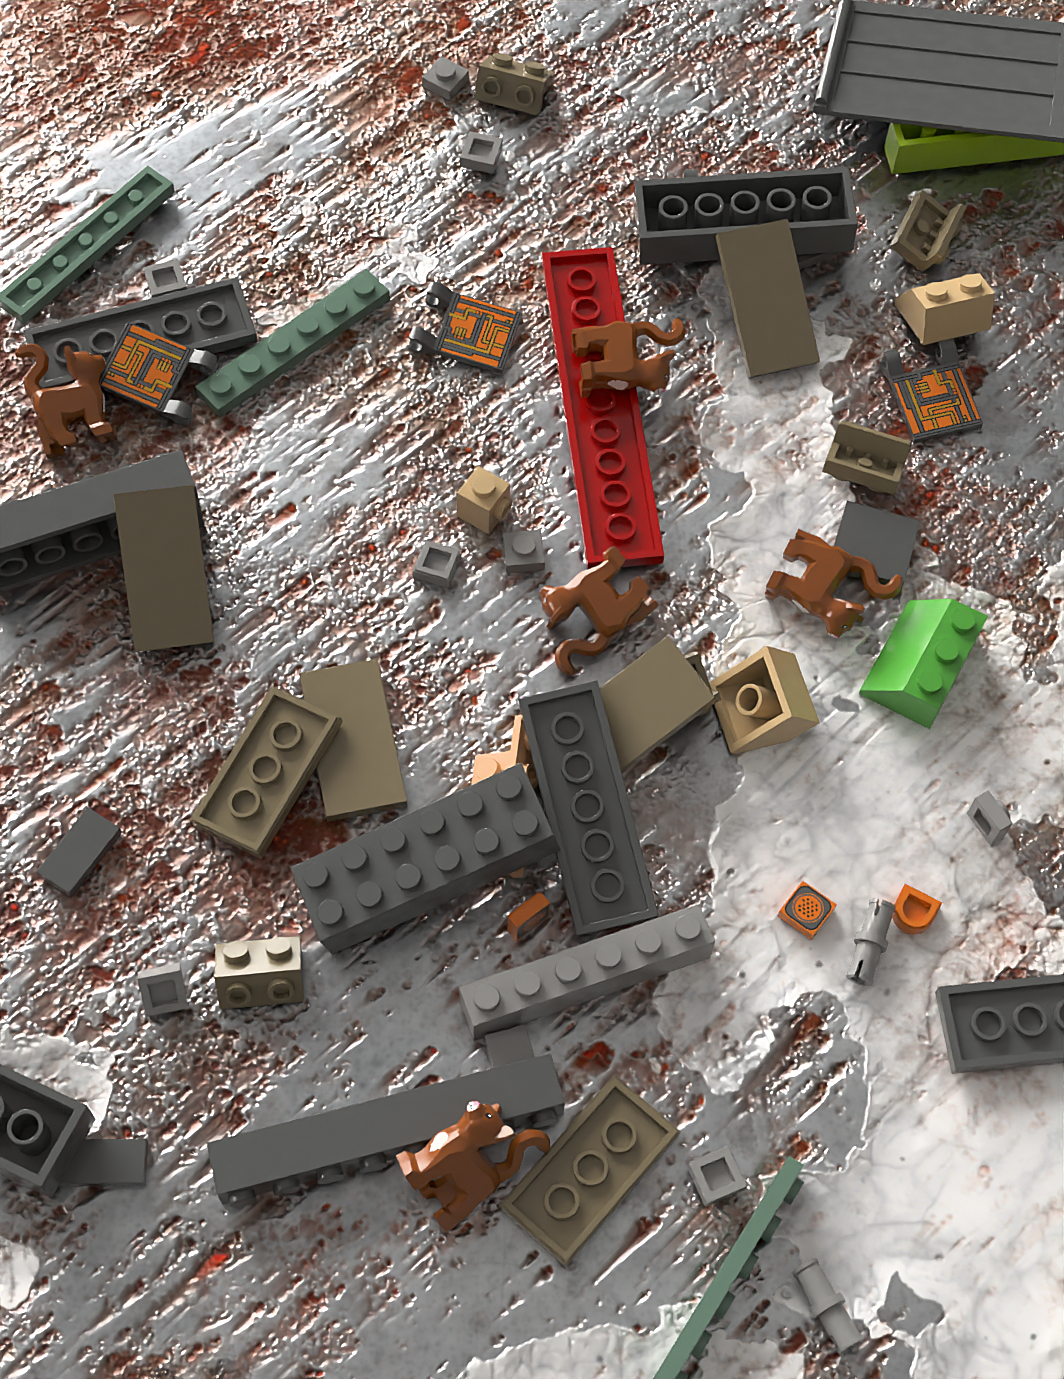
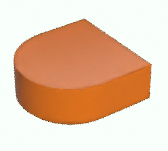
M904 884L894 904L896 909L892 919L901 931L912 935L921 934L931 926L942 902Z

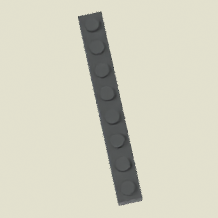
M551 1053L207 1142L217 1196L222 1205L230 1203V1207H241L257 1200L256 1196L273 1191L276 1196L287 1195L298 1191L302 1183L317 1180L318 1184H328L342 1179L344 1172L361 1168L363 1173L383 1169L387 1166L386 1161L397 1159L396 1156L404 1151L412 1154L421 1151L438 1132L458 1123L465 1113L467 1105L472 1101L490 1105L498 1103L502 1109L500 1117L503 1124L512 1128L514 1132L516 1131L515 1127L532 1123L534 1128L551 1125L558 1121L557 1116L564 1115L565 1107Z

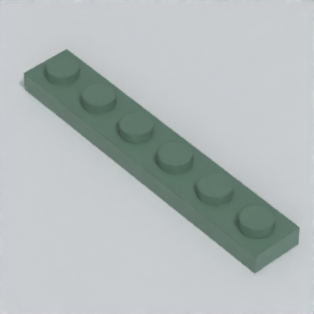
M147 165L0 292V307L22 324L27 323L174 194L173 183Z
M365 269L195 386L197 395L219 418L386 303L390 300V291L372 273Z
M791 1156L787 1157L653 1379H687L688 1374L681 1369L689 1355L691 1354L699 1359L712 1337L705 1330L712 1317L715 1315L721 1320L723 1319L736 1297L729 1292V1289L737 1276L745 1281L759 1259L758 1256L752 1253L759 1239L761 1238L766 1242L770 1241L782 1219L775 1215L782 1201L791 1205L803 1186L804 1182L797 1178L804 1166L802 1163Z

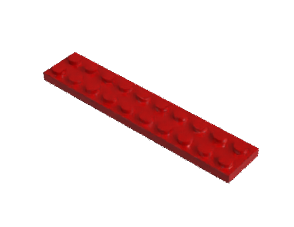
M613 247L542 253L541 262L587 570L604 562L603 553L613 546L626 559L621 567L662 564L664 561V551L636 387L623 391L602 388L593 389L589 397L581 398L579 381L582 380L581 364L589 361H601V352L590 351L587 356L577 357V354H573L571 342L572 329L605 326L614 321L625 322Z

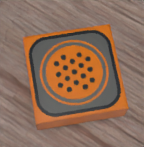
M802 881L780 909L778 917L812 940L833 913L837 904Z
M537 892L508 914L507 931L516 942L549 917L550 902L541 892Z

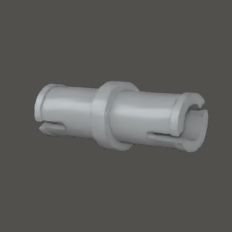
M878 898L870 899L862 930L856 932L854 943L857 946L846 978L859 985L861 979L864 980V986L873 985V978L880 955L886 952L888 947L886 935L896 906L883 899L881 906L878 905Z
M813 1258L794 1269L792 1275L797 1279L813 1307L810 1310L814 1319L821 1320L838 1349L837 1352L841 1355L852 1350L865 1339L859 1333L843 1306L846 1300L842 1293L834 1291L818 1264L819 1261L817 1258Z

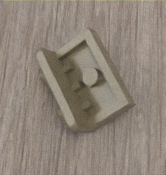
M503 53L489 55L479 65L474 98L538 115L541 111L543 95L552 85L554 71L545 69V65L538 62L528 61L524 64L512 61L513 58Z
M922 190L914 196L890 248L921 272L934 263L937 265L941 264L951 251V247L948 246L951 239L963 226L961 218L966 207L960 203L949 211Z
M841 420L822 472L830 474L840 481H852L868 486L869 489L875 492H887L895 495L911 442Z
M300 936L216 944L214 979L219 1008L232 1009L304 1001Z

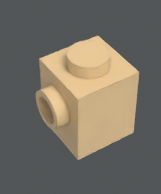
M477 466L457 492V517L487 534L491 533L499 521L505 519L512 506L510 483L480 466Z

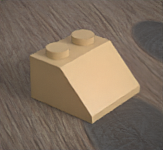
M980 273L967 274L960 278L933 282L925 286L912 288L895 298L894 305L920 342L926 345L991 329L995 293Z
M766 646L709 682L711 689L719 692L721 700L714 703L730 753L732 754L789 742L820 723L794 653Z

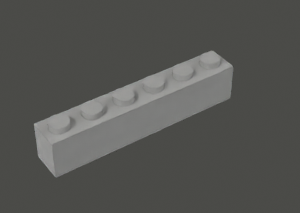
M696 904L459 987V1003L473 1041L484 1038V1035L522 1025L707 960L711 957L715 940L700 905Z

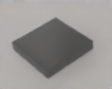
M847 501L834 546L840 547L853 556L864 557L874 564L880 584L885 585L889 583L891 578L898 574L903 578L904 585L921 521ZM851 572L848 575L851 577L862 579L861 573L859 572Z

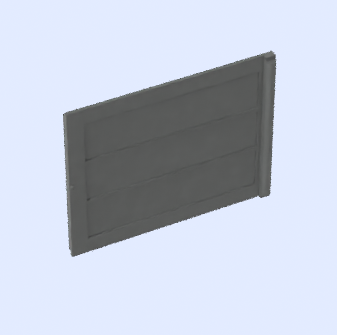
M840 0L814 102L813 114L1064 143V23L857 0Z

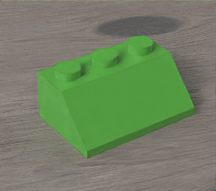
M954 599L909 600L863 683L859 694L930 729L971 653L988 616Z

